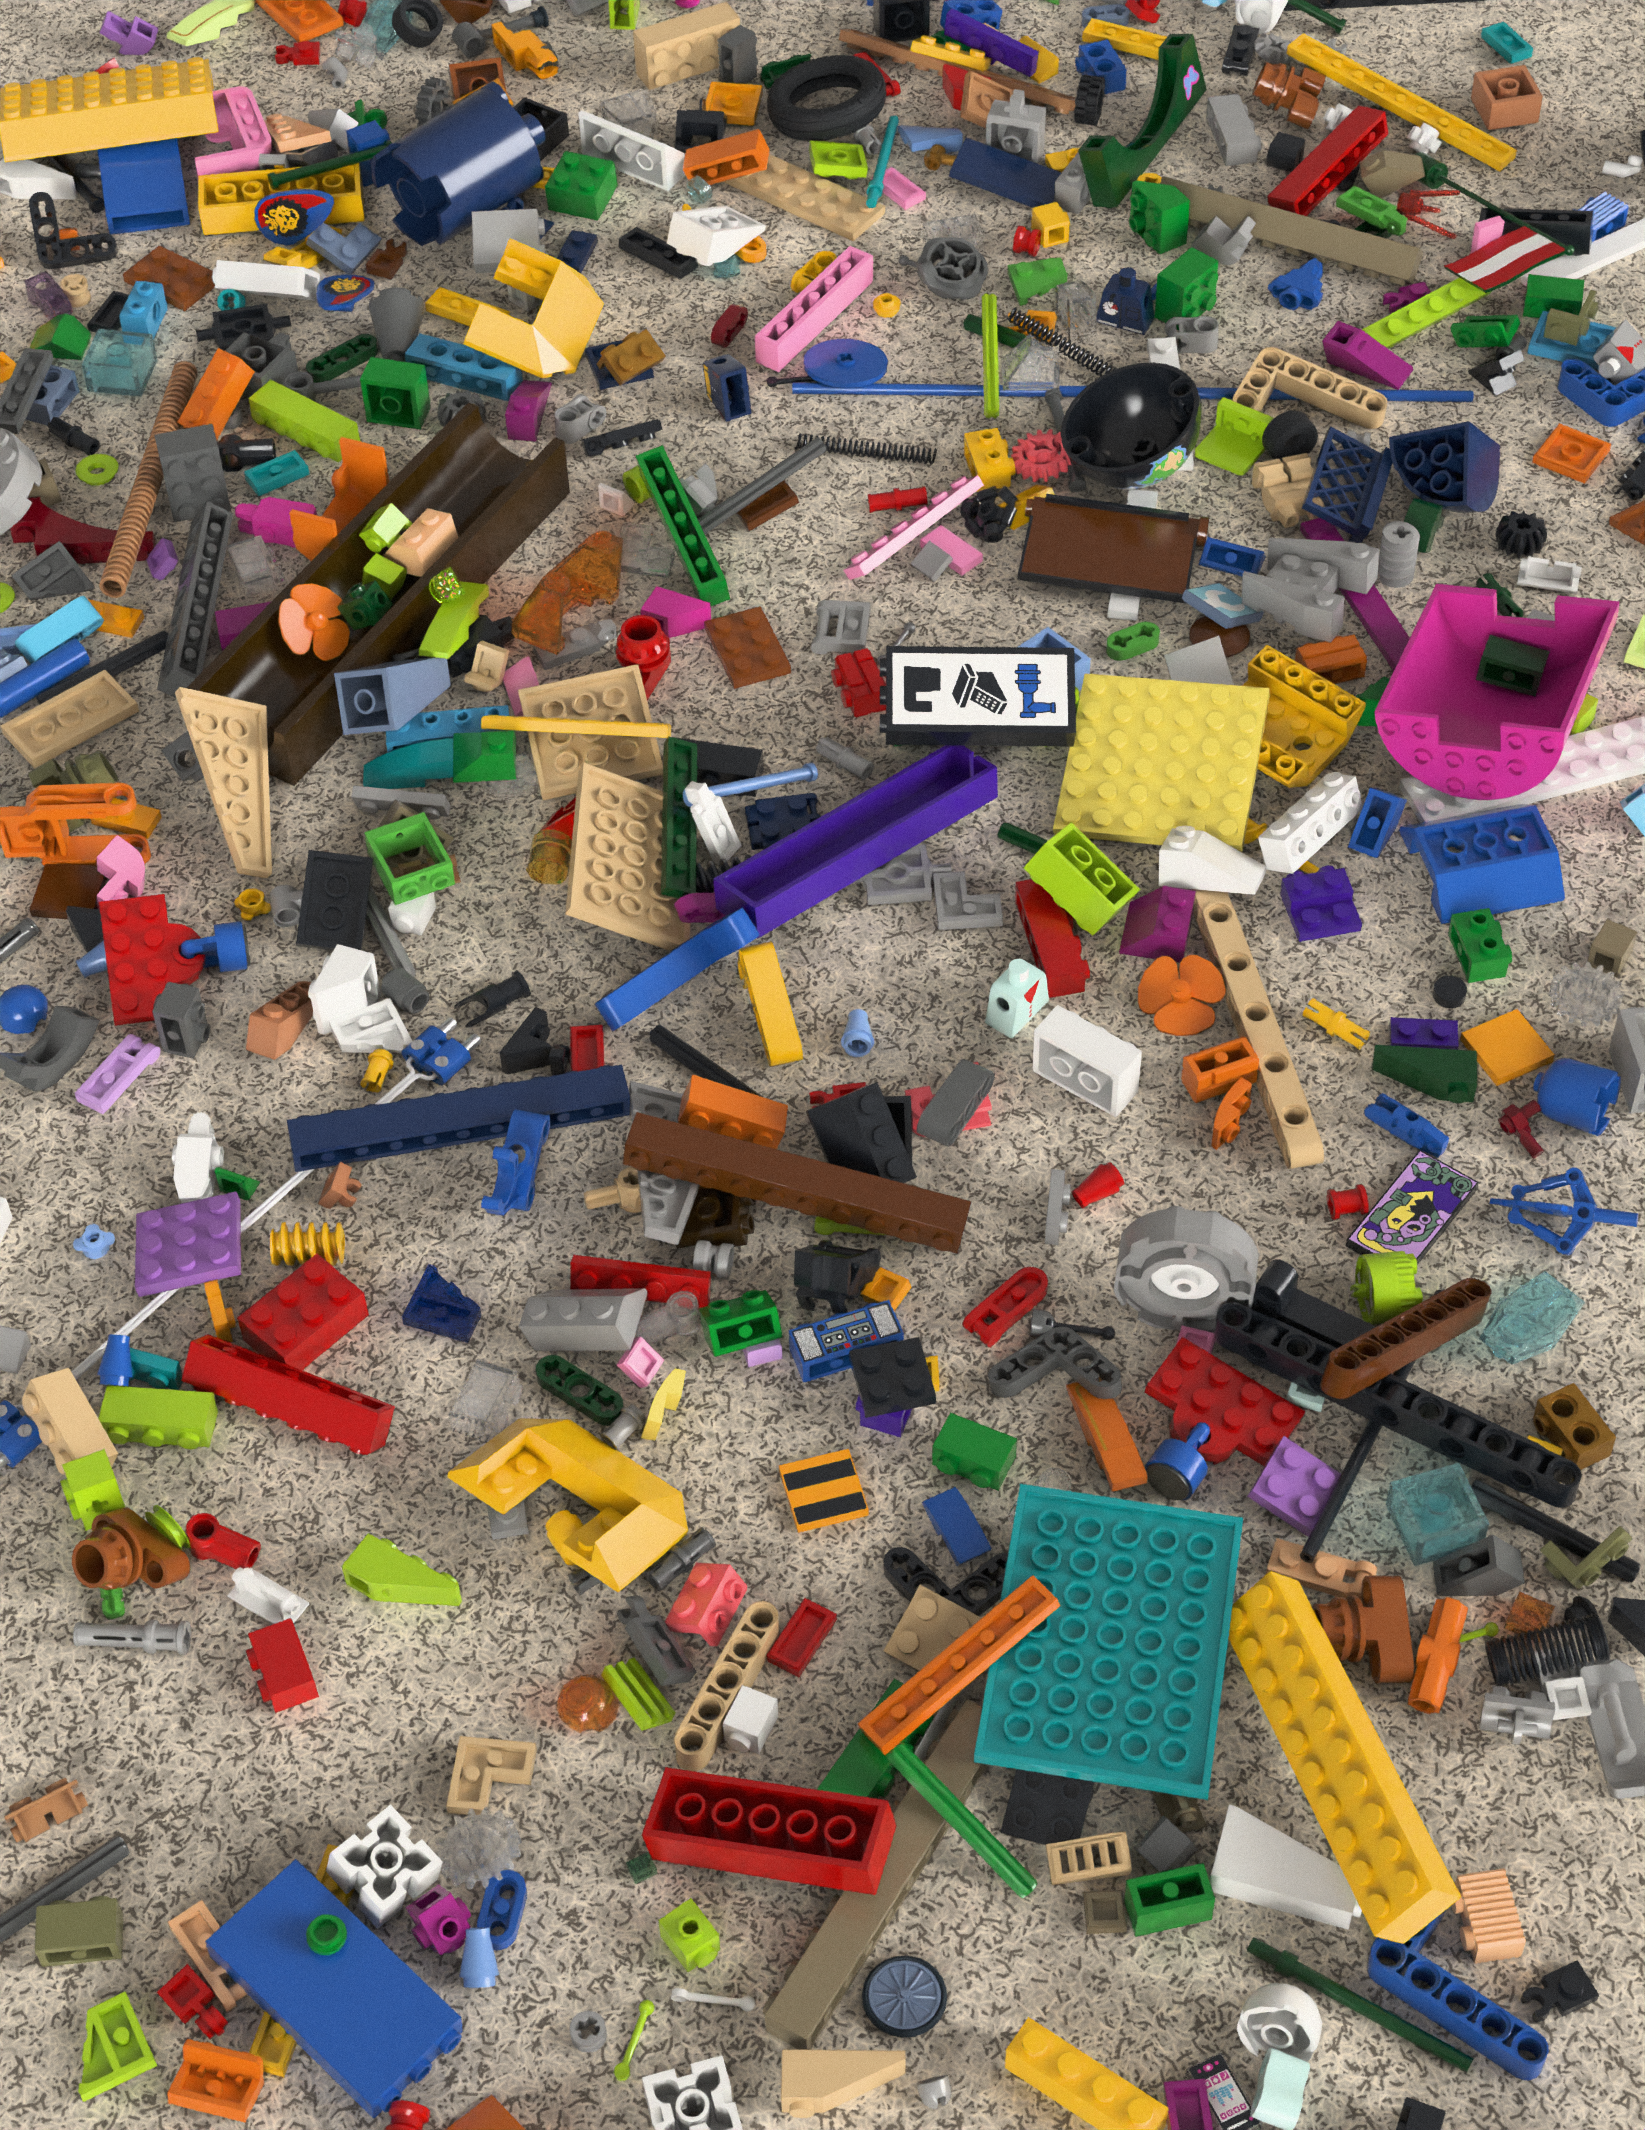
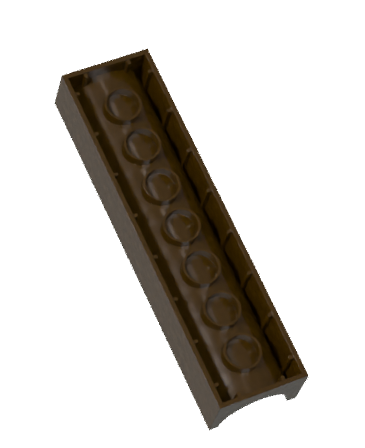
M468 402L193 680L187 689L265 705L267 712L269 775L295 786L343 735L334 673L392 662L393 654H400L420 648L432 620L447 598L445 595L448 596L453 590L452 586L455 588V585L460 581L479 584L486 583L570 493L565 441L554 437L533 460L522 458L507 450L491 435L482 421L478 406ZM392 503L412 523L427 508L451 514L459 538L422 577L406 574L403 586L391 600L392 606L374 627L368 625L354 631L342 614L328 619L344 621L350 631L348 645L339 657L328 661L319 659L313 651V635L308 652L303 655H297L291 651L282 637L278 623L281 602L290 598V591L293 587L302 584H316L326 587L343 600L352 586L362 582L364 567L376 552H373L366 546L359 533L378 509ZM387 546L382 548L378 554L383 556L389 548ZM417 655L405 658V660L414 659Z

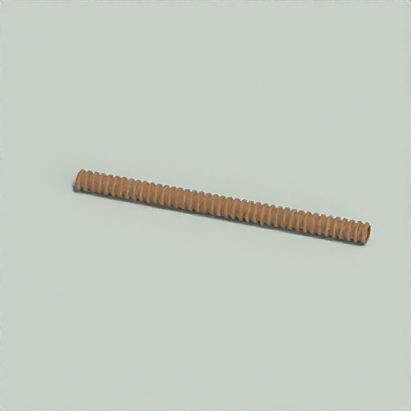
M188 361L177 362L173 367L99 583L102 593L111 598L122 597L126 592L164 478L154 435L180 430L181 426L177 422L190 400L198 376L197 368Z

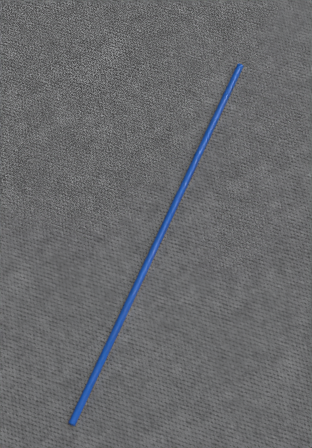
M793 382L792 394L984 396L983 385L872 383L856 388H838L822 383ZM999 385V396L1044 397L1049 389L1056 388L1061 391L1062 397H1077L1087 386ZM1197 387L1200 399H1222L1223 397L1233 399L1238 389ZM1274 389L1268 400L1300 399ZM1373 389L1383 394L1387 401L1473 402L1474 391Z

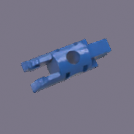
M1380 1094L1375 1099V1104H1369L1365 1108L1364 1114L1368 1119L1410 1146L1436 1158H1439L1445 1152L1449 1143L1448 1136L1432 1125L1430 1121L1386 1094Z

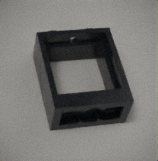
M525 97L513 107L521 117L525 114H531L536 117L544 129L545 142L537 147L540 162L569 136L566 113Z

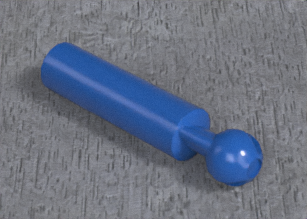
M72 638L1 682L0 718L5 717L37 697L38 694L50 689L90 663V658L82 644L75 638Z

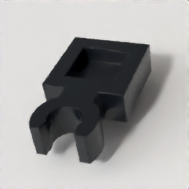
M1578 1960L1544 1975L1541 1980L1544 1989L1539 1987L1528 1988L1523 1992L1520 2000L1523 2004L1530 2000H1536L1541 2003L1542 2008L1533 2012L1532 2015L1534 2022H1541L1549 2016L1551 2009L1557 2007L1562 2017L1597 2001L1599 1993Z

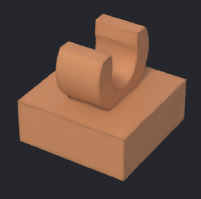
M340 1162L326 1178L318 1201L319 1205L331 1209L338 1201L344 1207H352L357 1198L349 1195L347 1190L356 1193L362 1186L358 1180L349 1178L352 1167Z

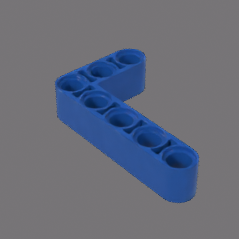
M1568 359L1562 363L1558 390L1600 424L1615 427L1645 411V369L1613 385L1579 359Z
M743 907L710 924L604 996L594 1005L613 1032L719 959L739 950L760 936V933Z
M1446 1910L1404 1944L1379 1937L1375 1939L1367 1962V1972L1375 1983L1513 2076L1521 2080H1532L1541 2074L1549 2053V2046L1546 2039L1539 2032L1419 1953L1442 1921ZM1388 1957L1396 1964L1386 1966L1378 1958ZM1423 1980L1430 1985V1988L1420 1989L1412 1981ZM1457 2003L1465 2009V2012L1456 2013L1447 2004ZM1483 2027H1493L1501 2035L1497 2037L1490 2036L1484 2032ZM1527 2050L1535 2055L1536 2060L1529 2061L1523 2059L1518 2051Z

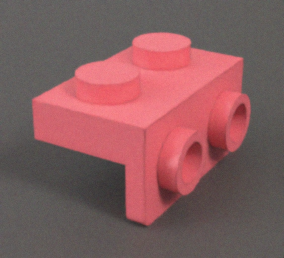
M696 1563L673 1604L665 1624L672 1632L700 1634L709 1646H718L747 1591V1585L730 1564Z

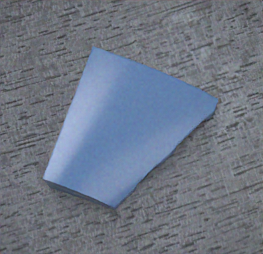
M898 126V132L904 144H908L912 152L931 149L933 145L938 144L945 148L946 153L960 151L963 145V134L958 128Z

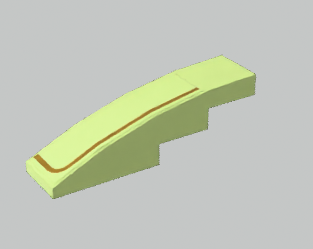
M214 0L185 17L167 33L166 38L184 46L218 39L220 37V28L237 24L238 14L253 11L255 1Z

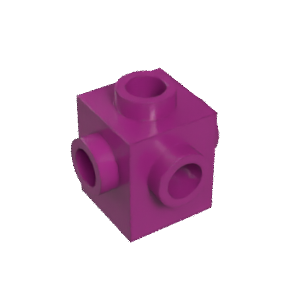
M439 1884L405 1907L416 1925L411 1931L424 1950L429 1947L441 1956L444 1953L448 1954L456 1951L464 1944L466 1929L471 1928L467 1921L471 1914L461 1898L457 1897L454 1899L452 1893Z

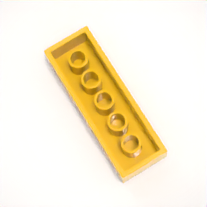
M356 163L281 184L279 188L274 190L270 186L268 173L274 172L279 174L300 167L198 176V209L203 235L259 231L254 217L257 203L267 195L296 189L319 190L333 197L334 205L331 213L324 221L325 224L365 221L360 164Z

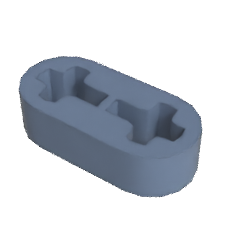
M1122 4L1087 7L1082 11V26L1086 28L1092 18L1126 26L1129 23L1130 10Z

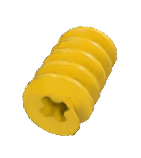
M286 1222L281 1223L279 1232H275L274 1228L271 1230L270 1256L274 1266H279L283 1258L288 1266H293L296 1259H298L299 1264L302 1266L316 1253L323 1259L325 1258L332 1266L336 1265L338 1258L341 1264L344 1262L345 1235L341 1222H337L334 1232H330L327 1222H323L320 1232H316L313 1222L309 1223L306 1232L302 1231L300 1222L295 1223L292 1232L288 1231Z

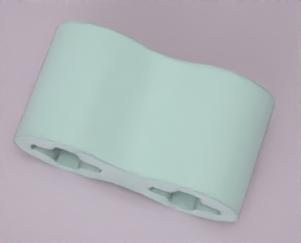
M1270 2047L1264 2056L1259 2070L1257 2090L1252 2103L1250 2117L1282 2130H1293L1301 2112L1303 2091L1308 2078L1310 2063Z

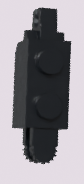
M479 614V618L469 626V639L447 659L449 675L454 678L472 670L477 643L481 641L504 648L506 643L520 635L519 625L510 616L492 622L487 615ZM418 656L419 658H427V656Z

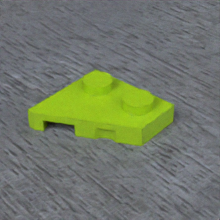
M126 1991L87 2009L85 2027L87 2039L84 2042L82 2054L84 2062L82 2083H79L78 2089L83 2102L157 2066Z

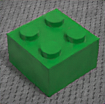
M564 151L545 185L548 210L598 221L618 186L614 161Z
M1191 247L1157 274L1155 318L1166 323L1173 317H1199L1205 311H1210L1217 299L1215 294L1218 281V260Z
M370 357L360 378L367 422L421 430L431 408L425 365Z

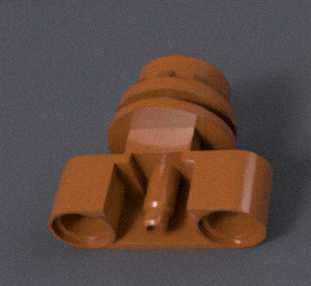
M1265 62L1256 80L1252 95L1259 97L1265 106L1269 107L1273 103L1272 110L1277 111L1280 106L1289 109L1286 121L1308 130L1318 109L1319 102L1317 97L1324 86L1326 75L1303 67L1300 75L1297 76L1294 74L1295 67L1290 66L1287 71L1286 64L1278 63L1273 65Z
M128 1507L96 1516L92 1523V1532L86 1536L85 1540L80 1541L75 1546L72 1553L74 1573L78 1580L88 1588L99 1587L105 1590L124 1588L132 1585L139 1577L149 1586L161 1588L184 1580L190 1572V1562L186 1553Z
M1364 1576L1361 1589L1362 1602L1358 1596L1349 1595L1346 1599L1344 1597H1334L1326 1604H1314L1312 1606L1339 1661L1348 1660L1351 1663H1358L1361 1661L1364 1651H1368L1371 1675L1375 1683H1411L1414 1675V1659L1405 1589L1401 1576Z

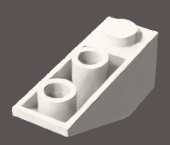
M3 158L0 161V193L16 199H30L37 192L48 193L52 199L77 198L73 176L28 159L5 162Z

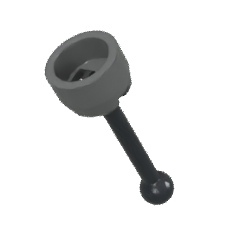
M1034 1308L1032 1310L1030 1337L1038 1338L1049 1330L1062 1326L1078 1333L1100 1335L1105 1340H1112L1116 1334L1111 1326L1101 1329L1058 1323L1050 1312Z

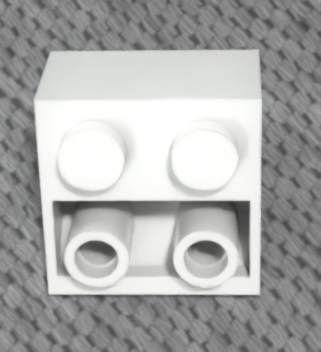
M337 944L331 956L328 955L325 958L320 975L317 980L314 979L311 982L308 991V997L311 999L313 1007V1019L316 1021L318 1033L325 1035L331 1032L329 1020L378 1002L381 991L373 953Z

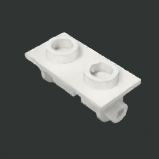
M1528 556V559H1521L1517 585L1577 594L1582 567L1576 566V563L1555 561L1554 567H1549L1548 559Z
M239 1567L235 1570L232 1580L235 1581L236 1586L227 1595L230 1599L272 1624L292 1618L294 1624L309 1605L308 1601L248 1567L244 1569Z

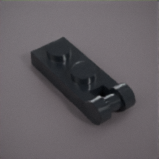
M1234 25L1226 56L1223 60L1222 73L1230 74L1232 71L1239 72L1242 76H1248L1255 52L1254 43L1256 38L1259 37V28L1248 25Z

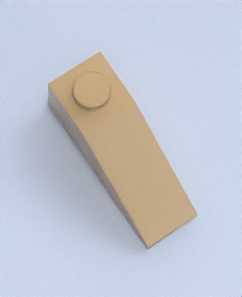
M782 2049V2112L789 2113L796 2118H809L814 2113H824L906 2074V2051Z

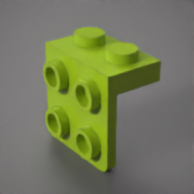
M1223 397L1217 404L1216 425L1195 448L1194 455L1198 459L1234 474L1245 475L1264 453L1265 448L1262 443V436L1264 430L1274 417Z

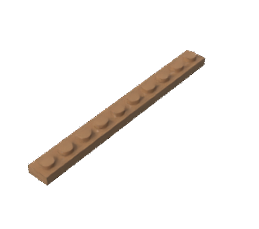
M854 29L840 30L838 40L846 42V47L861 50L863 47L869 49V54L884 57V54L892 56V61L896 63L907 64L908 61L915 63V68L919 70L930 71V68L937 70V75L942 77L944 64L967 71L970 70L974 73L990 77L992 81L1012 90L1025 91V98L1031 99V104L1045 107L1048 104L1054 106V111L1069 114V111H1073L1076 106V97L988 70L981 71L910 51V46Z

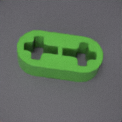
M1141 622L1114 632L1107 638L1106 653L1111 659L1123 661L1153 650L1159 644L1160 629L1154 623Z

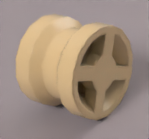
M70 274L61 280L60 287L64 293L63 299L67 306L78 308L90 302L91 295L87 289L88 282L85 276Z

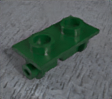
M811 53L794 55L787 60L767 63L762 66L760 82L764 81L766 89L771 88L776 79L787 70L800 63L803 64V62L809 61Z

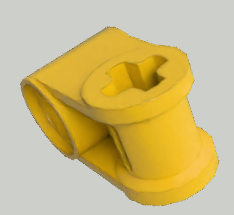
M831 251L816 253L810 261L796 271L791 281V290L796 293L802 292L837 258L836 254Z

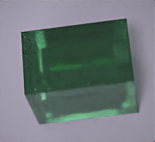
M649 1852L626 1862L627 1869L635 1884L657 1874V1868Z

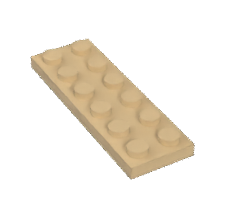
M771 154L768 156L766 170L725 181L730 186L851 241H855L885 214L884 205L877 202L875 208H869L866 205L867 197Z

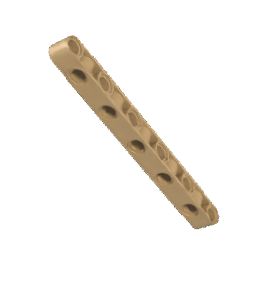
M1190 889L1196 891L1194 917L1209 958L1222 974L1226 988L1224 998L1238 1037H1246L1259 1058L1257 1082L1255 1083L1286 1167L1293 1169L1323 1163L1324 1150L1321 1138L1228 892Z

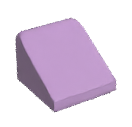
M779 1339L742 1349L748 1367L782 1359V1345Z

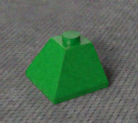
M516 730L453 733V783L516 780Z

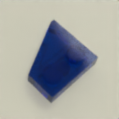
M428 1264L402 1315L403 1325L469 1343L482 1314L481 1308L471 1298L463 1296L461 1290L452 1281L448 1283L438 1274V1269L434 1265Z

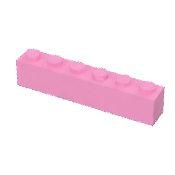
M849 246L755 335L756 363L780 372L873 282V255Z

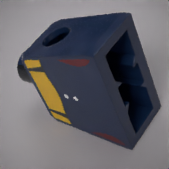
M729 354L705 361L703 363L706 393L723 419L728 422L751 414L746 367Z

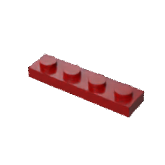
M573 1255L570 1262V1290L645 1288L648 1292L645 1301L703 1308L708 1306L710 1302L711 1271Z

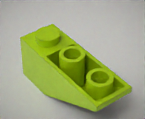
M368 1533L341 1566L346 1584L375 1601L459 1606L462 1603L459 1584L454 1577L446 1572L438 1573L428 1567L424 1560L416 1555L408 1556L399 1551L397 1546L386 1538L378 1539Z

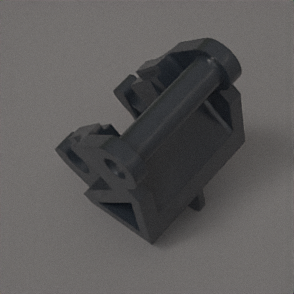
M700 98L699 110H677L674 149L686 153V149L696 147L691 145L693 135L708 136L711 142L724 139L727 125L726 114L723 111H706V102L703 98Z
M821 1240L818 1245H810L795 1250L794 1285L798 1288L796 1296L801 1308L813 1311L815 1309V1302H813L812 1298L827 1300L834 1314L847 1313L848 1309L845 1307V1299L855 1300V1298H858L862 1287L873 1281L881 1261L879 1249L868 1248L866 1251L836 1246L831 1241Z

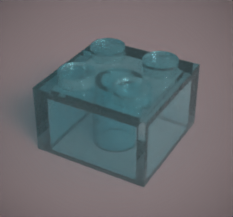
M98 329L82 363L87 390L90 392L142 397L158 361L152 334Z
M1460 1463L1390 1482L1386 1507L1414 1566L1438 1560L1486 1538L1489 1522Z

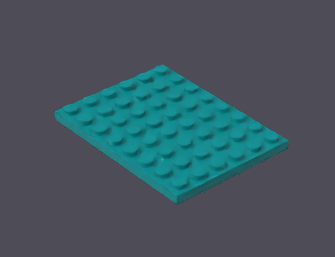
M1020 1484L1000 1602L1033 1575L1058 1599L1060 1607L989 1666L974 1762L1208 1800L1243 1518Z

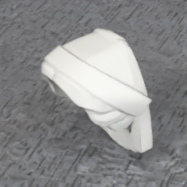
M1235 0L1236 20L1240 26L1248 25L1259 28V34H1266L1278 22L1288 0Z

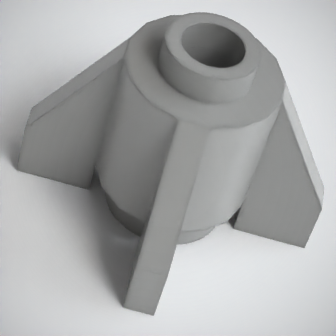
M706 463L695 472L699 479L691 475L685 480L683 478L679 480L697 519L715 508L718 502L714 472Z

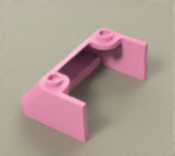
M233 87L213 91L219 132L208 133L205 136L207 140L214 143L230 141L233 150L194 158L197 178L200 175L259 170V155L270 154L273 148L271 136L252 91L247 87Z

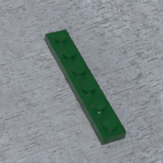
M668 736L664 742L661 894L679 899L685 895L696 893L697 825L690 807L684 803L683 790L692 781L697 782V744Z

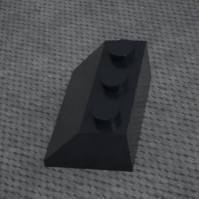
M878 1082L856 1089L806 1111L827 1163L901 1183L917 1178Z

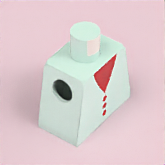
M1023 959L1012 960L1009 963V968L991 986L985 1023L1012 1039L1049 1001L1046 974Z

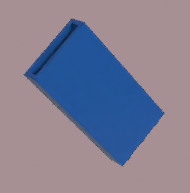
M177 138L97 149L105 212L110 235L190 225Z
M297 1859L290 1863L205 1941L210 1958L218 1966H222L226 1970L227 1975L238 1983L275 2022L281 2025L286 2030V2033L290 2034L296 2043L373 2119L382 2111L385 2113L389 2112L390 2104L401 2099V2092L412 2081L418 2083L425 2078L432 2068L431 2063L442 2052L444 2054L450 2053L462 2039L463 2026L461 2017ZM324 1914L340 1918L347 1930V1939L344 1946L338 1952L331 1955H320L313 1952L306 1940V1931L309 1924L316 1917Z

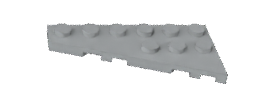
M630 1081L629 1094L632 1123L636 1112L678 1123L683 1094ZM637 1170L644 1237L678 1245L700 1185L680 1179H671L665 1175L647 1170Z

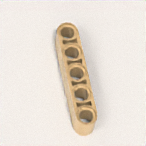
M757 1601L746 1609L676 1731L674 1737L676 1761L682 1769L697 1772L706 1767L724 1736L723 1722L742 1685L751 1688L767 1660L766 1655L779 1637L778 1611L770 1602ZM763 1622L769 1624L768 1626L762 1628L755 1626L756 1624ZM741 1653L752 1654V1656L748 1658L738 1657V1655ZM725 1683H731L735 1685L734 1687L729 1689H724L720 1687ZM707 1714H715L718 1716L713 1720H706L702 1718ZM690 1745L700 1747L698 1750L691 1752L684 1750Z

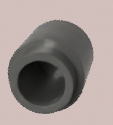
M404 968L390 970L382 979V993L403 1011L415 1014L427 1005L429 993L425 985Z

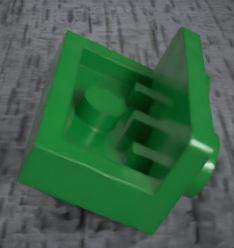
M1518 315L1467 316L1464 323H1452L1450 330L1457 346L1461 348L1509 347L1521 322Z

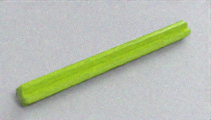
M985 293L982 296L984 416L989 419L999 416L997 296L993 293Z

